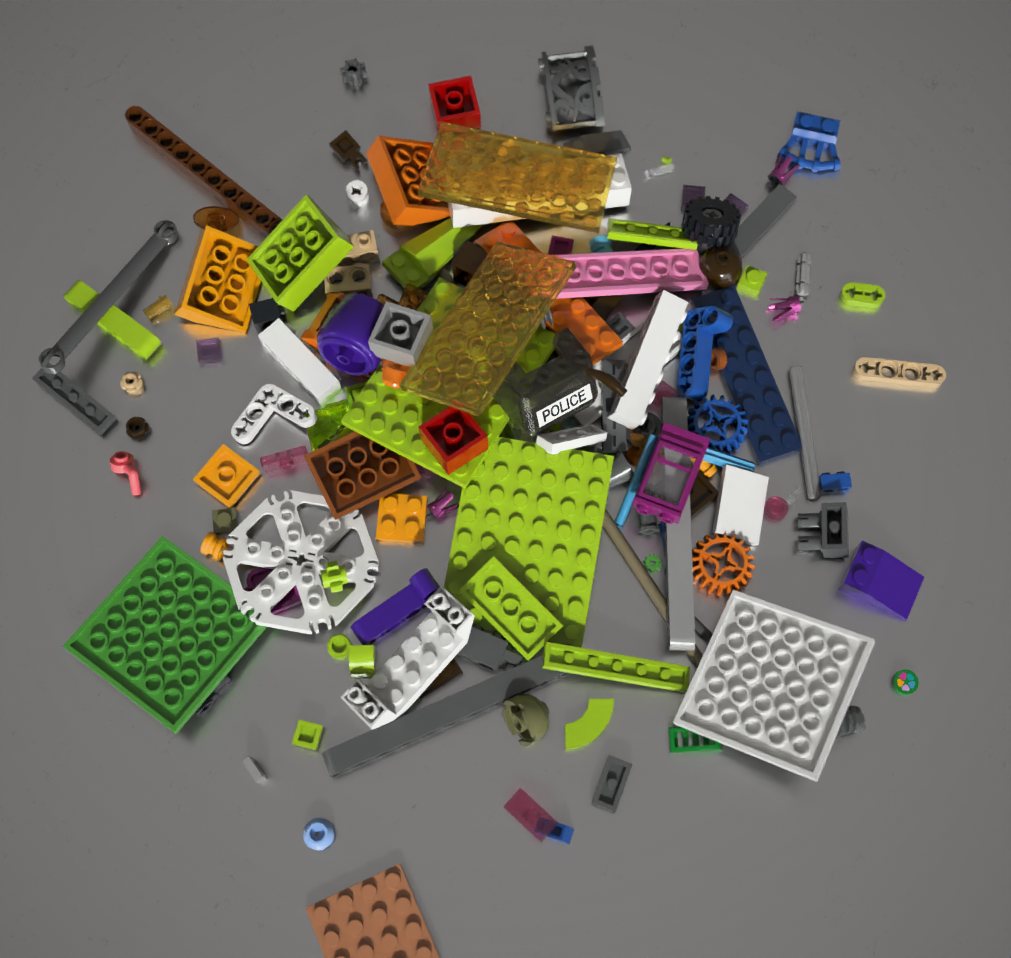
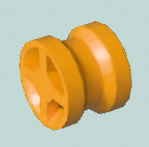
M209 532L202 542L201 553L213 555L214 559L220 561L224 557L223 551L228 549L227 538H219L216 533Z

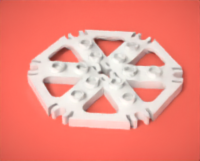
M290 490L293 497L290 499L288 492L284 491L285 499L283 501H277L275 495H272L273 505H270L267 497L228 535L227 545L233 546L234 549L223 551V561L238 609L241 610L243 615L248 610H254V613L250 616L252 622L260 626L312 634L310 625H313V629L317 634L319 633V623L324 622L327 624L328 629H332L330 620L332 618L336 627L374 587V583H376V577L370 576L368 573L370 571L378 572L379 561L362 513L359 516V510L337 520L334 519L330 511L329 515L306 537L297 511L298 506L302 503H309L328 507V504L322 495ZM270 514L275 519L282 544L250 539L247 537V531L262 516ZM350 529H355L358 532L364 548L362 556L352 557L328 552ZM301 556H304L305 561L307 562H303L302 565L299 566L296 560H299ZM337 561L338 566L345 565L348 582L355 583L356 585L354 591L336 607L329 605L320 580L322 578L320 570L326 569L325 563ZM239 564H246L274 570L253 591L248 592L242 588L237 567ZM296 585L305 611L304 615L299 619L273 615L271 609Z

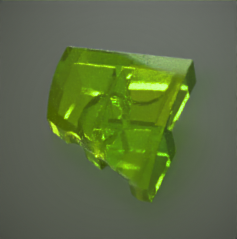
M347 399L326 404L324 408L315 410L317 421L313 426L307 428L312 452L330 443L347 428L341 422L350 408ZM309 413L307 415L303 414L307 418L310 416Z

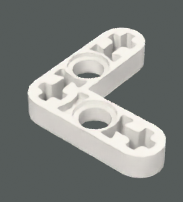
M266 384L260 388L231 428V435L239 444L250 443L273 411L304 428H309L316 423L317 413L306 402L273 384ZM268 394H270V395L274 394V396H273L272 398H271V397H268V398L266 397ZM285 402H293V406L291 409L282 410V406ZM257 409L262 410L259 418H251L253 411ZM300 410L305 415L309 413L310 416L302 418L298 411ZM241 430H242V431H245V430L247 431L245 435H244V434H239V432H240Z

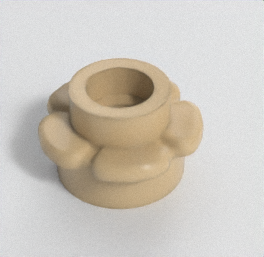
M136 371L132 373L126 372L122 376L120 386L128 393H136L141 390L143 380Z

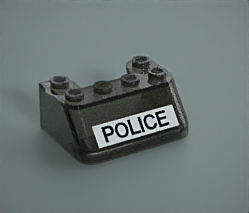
M568 328L557 332L553 338L554 351L559 357L527 374L517 362L509 359L503 360L493 365L485 385L486 389L520 432L526 436H536L591 406L598 396L596 380L587 376V370L589 368L593 369L591 356Z

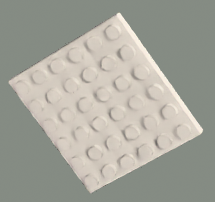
M732 590L673 722L677 726L817 782L875 641L873 638Z

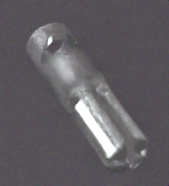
M673 164L643 169L644 178L674 172L675 168H673Z

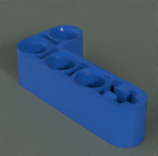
M716 306L695 308L687 312L683 322L677 392L679 395L695 402H701L702 397L707 396L713 334L724 333L731 328L733 317L730 313Z

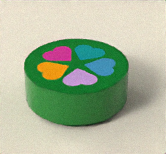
M900 670L892 677V687L901 695H909L918 688V678L910 670Z

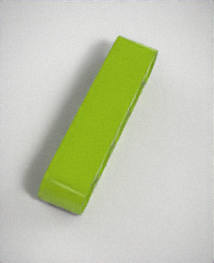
M78 279L63 297L73 307L84 313L100 294ZM115 305L97 323V325L144 360H147L162 344L154 334Z

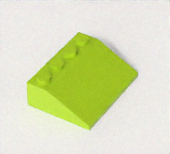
M306 194L246 260L275 302L294 312L355 246L336 223Z

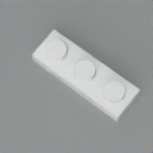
M593 424L537 435L536 444L544 448L547 453L558 454L560 451L576 450L578 447L594 446L596 443L605 442L607 432Z

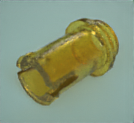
M166 295L163 297L159 296V299L146 309H143V312L152 322L167 310L170 312L173 304Z

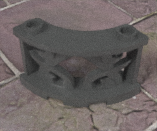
M593 45L584 46V51L554 55H547L546 52H541L542 58L538 59L539 72L544 74L549 105V112H546L547 126L551 125L552 131L589 126H605L603 99L600 96V90L597 91L596 86L600 85L598 67H596V54ZM569 72L581 81H589V83L582 85L577 90L575 99L558 86L562 78ZM553 93L559 99L555 103L553 99ZM586 93L590 96L588 99L583 97L582 102H579L582 94ZM570 108L574 110L573 121L558 122V110L565 111L564 119L569 115ZM578 113L594 118L577 121Z

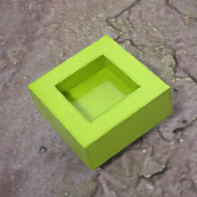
M746 265L737 287L758 295L768 273Z
M299 719L292 744L317 751L324 726Z

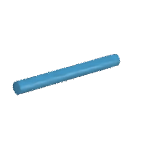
M650 433L615 519V523L619 525H624L659 438L654 434Z

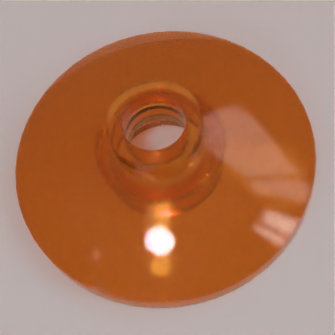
M209 206L197 210L193 215V221L202 229L207 225L219 231H227L238 225L239 217L231 209Z

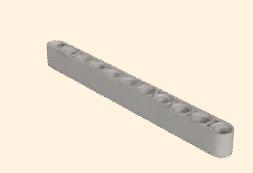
M662 397V427L665 422L688 431L686 397ZM662 446L663 457L666 460L689 468V456ZM663 464L664 501L678 506L689 478L688 472ZM689 495L679 523H665L669 650H695Z

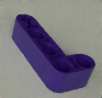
M427 568L418 571L409 579L410 584L351 625L350 628L362 645L374 644L427 607L425 603L440 587Z

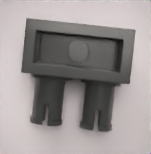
M846 502L821 503L822 511L820 513H798V528L820 527L822 530L820 536H798L799 551L821 550L824 558H849L848 509Z

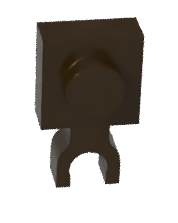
M346 130L329 143L330 148L343 162L348 159L351 161L352 167L356 172L359 170V167L355 164L357 160L363 161L365 165L368 163L362 154L357 153L360 150V145Z

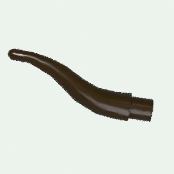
M571 358L568 359V362L580 372L600 381L612 392L615 391L620 397L627 392V389L621 385V382L611 374L587 368L576 363Z

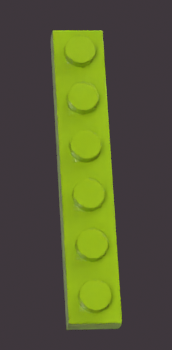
M552 642L544 644L543 669L684 693L689 688L690 666Z

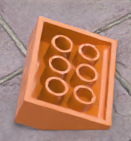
M378 135L366 152L393 224L413 226L451 217L445 194L446 174L432 142Z

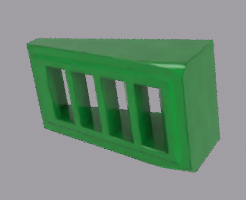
M669 727L671 753L723 750L722 743L714 741V745H710L709 738L704 736V745L699 746V735L695 732H692L693 746H689L688 732L692 731L682 727ZM678 732H682L683 747H679Z

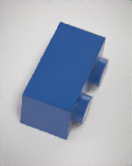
M840 471L836 474H830L826 472L819 476L821 493L844 492L852 488L850 473Z

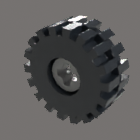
M700 196L696 200L691 199L684 208L681 231L684 232L683 235L685 237H689L690 241L694 242L696 240L697 244L701 246L703 243L707 244L706 247H712V245L721 247V244L729 245V242H734L737 237L741 219L739 208L735 209V204H728L729 201L726 199L721 201L720 197L711 199L710 196H705V199Z

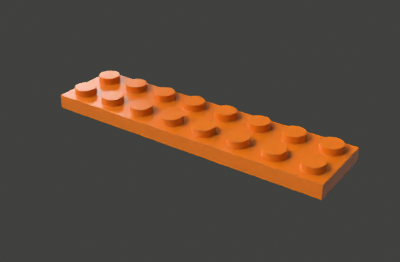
M512 220L506 221L476 239L474 243L484 248L504 280L528 307L531 301H535L538 305L539 300H532L522 262L524 257L544 255ZM583 297L544 299L550 308L553 319V326H551L549 321H546V327L551 332L557 334L559 341L580 365L590 368L622 347L623 341Z

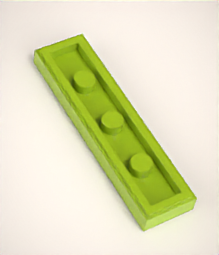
M608 218L607 239L696 250L698 246L696 240L692 242L689 240V237L683 235L684 232L681 231V227Z

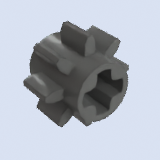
M356 58L354 60H346L345 68H340L343 83L348 82L351 87L363 85V78H368L365 63L360 64Z

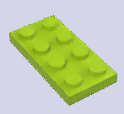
M494 556L459 590L528 661L563 627Z

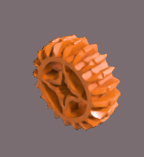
M726 531L721 538H719L717 533L712 534V539L705 535L703 538L704 542L697 541V548L692 549V555L695 556L692 557L693 573H698L693 577V580L695 582L701 579L702 582L699 588L703 589L707 585L709 587L707 590L708 594H711L713 589H716L717 596L720 597L723 590L727 596H730L732 589L740 592V586L746 587L748 585L747 580H751L753 574L749 571H753L755 565L749 562L754 560V555H746L751 548L749 546L742 547L745 542L744 539L736 542L735 534L732 535L731 539L727 538ZM715 547L725 548L724 551L719 554L711 552V554L707 553L708 550ZM732 551L737 555L741 567L731 559ZM726 555L724 568H721L718 573L719 561ZM703 561L712 568V577L705 571ZM723 574L737 575L733 580L719 581Z

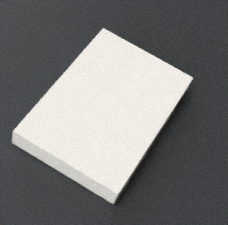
M727 464L724 465L712 534L717 533L722 537L726 531L727 538L729 539L735 534V541L739 542L741 539H744L745 544L759 545L769 477Z

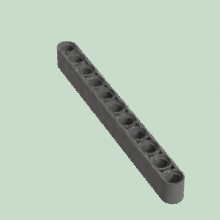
M543 655L334 746L324 751L322 757L330 777L341 775L500 705L512 697L525 694L570 673L543 669Z

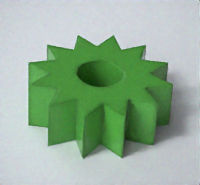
M649 554V557L645 556L646 560H643L645 563L644 567H647L646 570H649L650 573L652 570L654 572L660 570L659 567L662 566L660 563L662 560L658 559L659 556L655 557V554L653 556ZM650 561H654L655 565H651Z

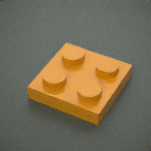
M222 444L192 480L225 506L232 508L260 475V471L226 445Z
M391 493L380 498L376 541L424 544L428 496Z

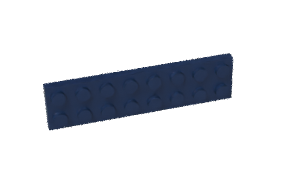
M735 285L692 298L691 304L693 309L716 306L730 313L733 317V324L727 332L713 334L712 348L722 347L726 352V367L719 370L730 398L733 399V406L740 404L741 407L738 412L745 411L746 413L742 419L748 420V425L744 426L748 429L746 437L757 464L760 465L801 451L802 444Z

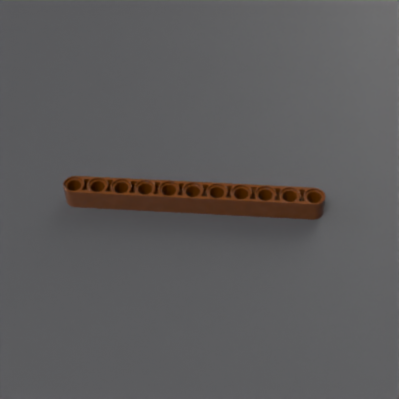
M131 106L126 110L125 118L133 133L263 237L267 238L282 221L279 216L143 108ZM268 219L265 223H260L262 220Z

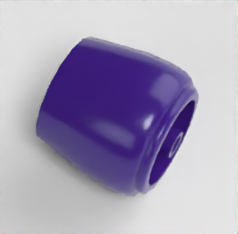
M351 293L345 295L325 319L317 334V347L323 359L334 368L348 374L364 375L373 372L382 360L370 350L368 340L384 305L364 294Z

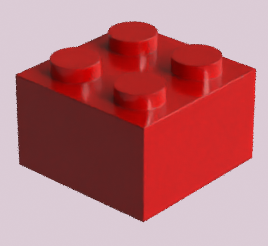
M471 75L428 84L431 106L439 136L481 127L480 109Z
M457 401L418 426L420 440L448 475L488 449V436L460 401Z

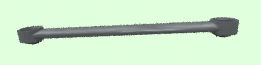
M163 220L158 222L154 227V234L52 348L41 352L39 362L46 373L56 374L63 370L65 359L159 252L166 245L172 244L177 240V228L172 221ZM165 229L173 230L171 235L163 236ZM53 356L60 358L56 365L48 366Z

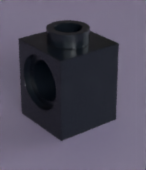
M273 298L249 304L257 333L264 331L278 318L282 322L283 318H286L284 307L277 304Z

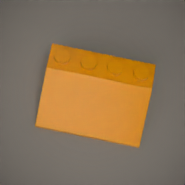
M206 225L199 234L174 315L195 323L246 333L251 317L249 304L255 302L261 280L246 259L258 246Z

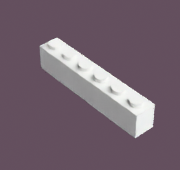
M665 290L655 297L621 383L627 389V392L622 397L618 394L616 395L607 418L631 430L639 425H643L648 415L645 412L647 406L652 403L656 395L654 388L663 377V365L671 357L672 351H670V347L679 336L680 331L677 330L679 324H682L687 316V311L685 310L688 304L687 301Z

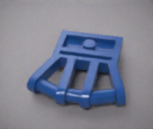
M797 111L792 135L779 151L777 158H779L780 154H782L781 160L792 156L791 164L794 166L799 165L798 169L800 170L802 168L811 169V172L814 173L824 170L840 171L841 164L835 146L840 120ZM795 142H801L799 157L789 152ZM807 144L817 146L813 161L805 159ZM823 147L828 148L830 161L820 162Z

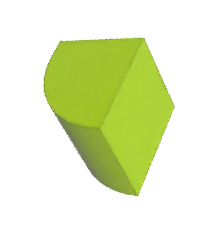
M349 645L351 679H371L376 674V648L374 645Z

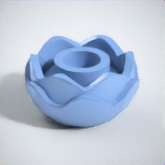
M314 818L303 829L305 844L314 850H324L334 840V827L326 819ZM318 831L321 833L320 836L316 835Z

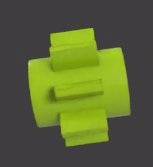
M337 561L325 563L326 569L320 570L324 588L330 587L332 593L343 591L342 584L348 583L345 565L338 566Z

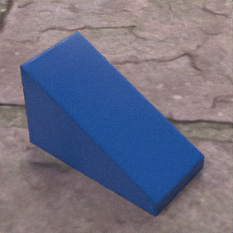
M539 817L535 829L537 834L566 844H570L574 829L567 825Z

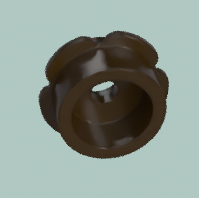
M132 417L126 423V433L131 438L141 439L148 432L149 425L142 417Z

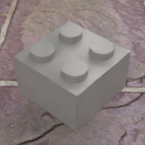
M386 301L368 340L370 350L379 358L416 369L433 331L431 315Z

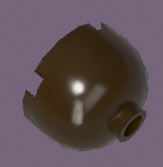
M721 245V247L712 246L702 253L699 260V268L703 275L707 277L709 283L707 289L716 291L738 284L742 275V260L733 248Z

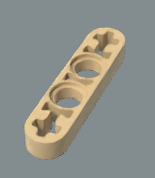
M862 357L857 360L853 367L854 376L862 381L937 388L946 379V371L943 367L936 364ZM862 365H866V369H869L867 373H863ZM875 366H878V367H877V370H876V375H875V374H874V373H875V370H873V369L875 368ZM884 366L892 368L894 374L892 376H885L881 369ZM913 369L917 373V378H908L905 375V370ZM932 372H935V376L938 377L936 381L933 380V376H929Z

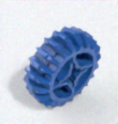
M713 394L710 397V401L704 396L701 399V403L696 401L693 405L694 408H689L687 426L690 432L706 438L708 436L715 438L716 441L710 439L709 448L721 452L724 450L725 453L731 454L732 449H739V443H744V435L748 433V429L744 426L748 425V420L742 419L746 413L745 411L738 412L741 406L740 404L733 406L732 398L726 402L724 401V395H721L719 400H716ZM717 411L722 412L726 415H720ZM706 413L707 423L699 428L698 418ZM733 423L735 433L727 439L726 428H729V425Z

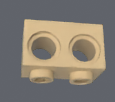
M373 230L346 235L355 247L338 265L350 266L354 263L372 264L380 262Z
M369 264L337 265L324 279L326 297L328 293L341 292L345 295L351 293L364 294L373 298L372 275ZM358 278H364L362 282H355ZM336 280L342 281L341 283L336 285L332 284Z

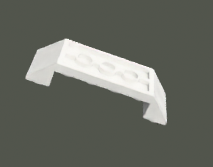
M442 586L425 603L431 610L430 614L368 683L365 684L356 679L341 696L345 703L372 730L400 718L468 642L475 616Z

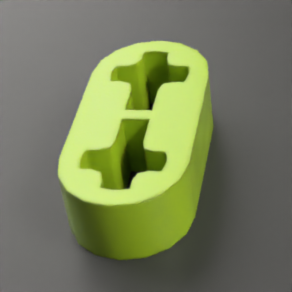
M855 282L845 284L840 292V299L844 304L864 308L879 307L886 296L885 291L880 286ZM849 290H852V291H853V292H852V293L854 294V297H853V298L850 297V295H849V293H848ZM871 293H875V297H877L876 301H874L872 296H870Z

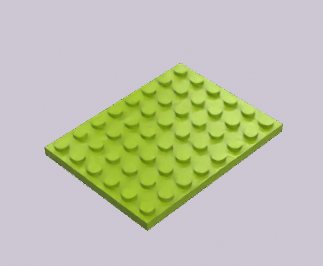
M439 277L417 309L419 312L431 315L433 331L417 368H409L404 385L397 389L386 386L383 383L381 362L342 418V425L466 489L557 346L559 337L557 334L537 325V331L535 332L531 326H528V334L519 329V336L517 337L513 331H510V339H507L501 322L504 308ZM457 401H460L488 436V449L448 475L420 440L418 426Z
M503 437L497 438L466 489L462 488L444 589L475 616L473 623L483 627V630L499 632L459 592L494 556L563 625L549 641L582 647L614 456L575 449L560 451L558 454H550L533 442Z

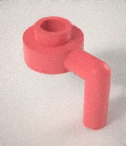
M125 451L116 452L110 458L111 470L115 473H126L129 476L132 495L141 494L138 471L134 468L133 455Z

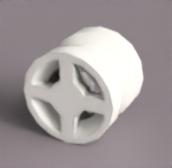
M359 180L350 182L345 189L348 203L353 208L365 207L369 202L366 184Z

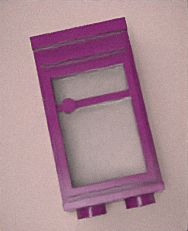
M664 422L633 499L632 507L636 508V511L641 514L658 516L662 522L678 524L706 454L710 439Z

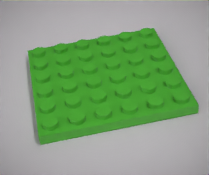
M162 536L68 639L63 647L165 727L177 734L267 627L256 625L255 622L250 620L254 610H248L244 615L241 613L230 584Z

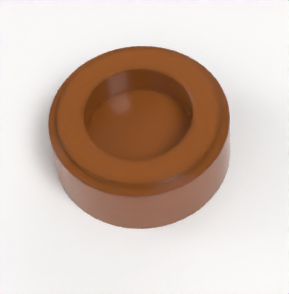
M713 347L710 368L714 371L724 369L727 364L726 352L722 347Z

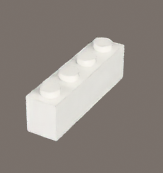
M278 318L258 335L261 344L320 406H323L342 389L339 382L341 380L340 376L333 369L329 371L324 366L326 363L318 353L314 355L309 350L311 348L310 345L295 336L296 331L288 322L284 324Z

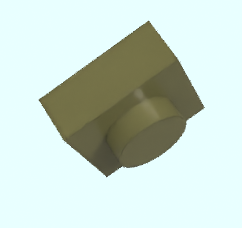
M236 507L212 510L213 531L217 535L230 534L239 525Z

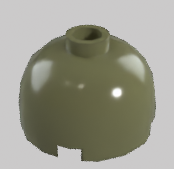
M521 694L503 703V705H506V708L502 710L505 723L512 735L517 732L521 738L518 740L520 744L529 746L545 735L549 727V709L543 701L530 694Z

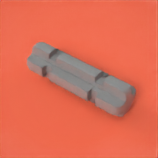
M805 252L799 254L797 264L800 265H797L796 283L798 285H796V294L802 297L808 295L810 291V285L808 284H810L811 265L809 264H811V255Z

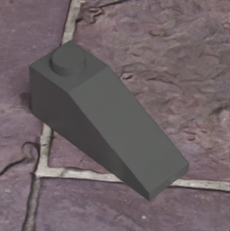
M622 130L587 134L563 143L562 158L564 160L621 154L631 150V146Z

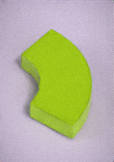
M614 698L589 699L588 708L584 715L575 722L565 724V750L583 747L594 741L604 731L613 712Z

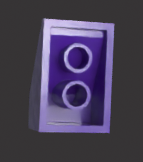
M862 540L855 548L838 590L906 621L924 576L885 550Z

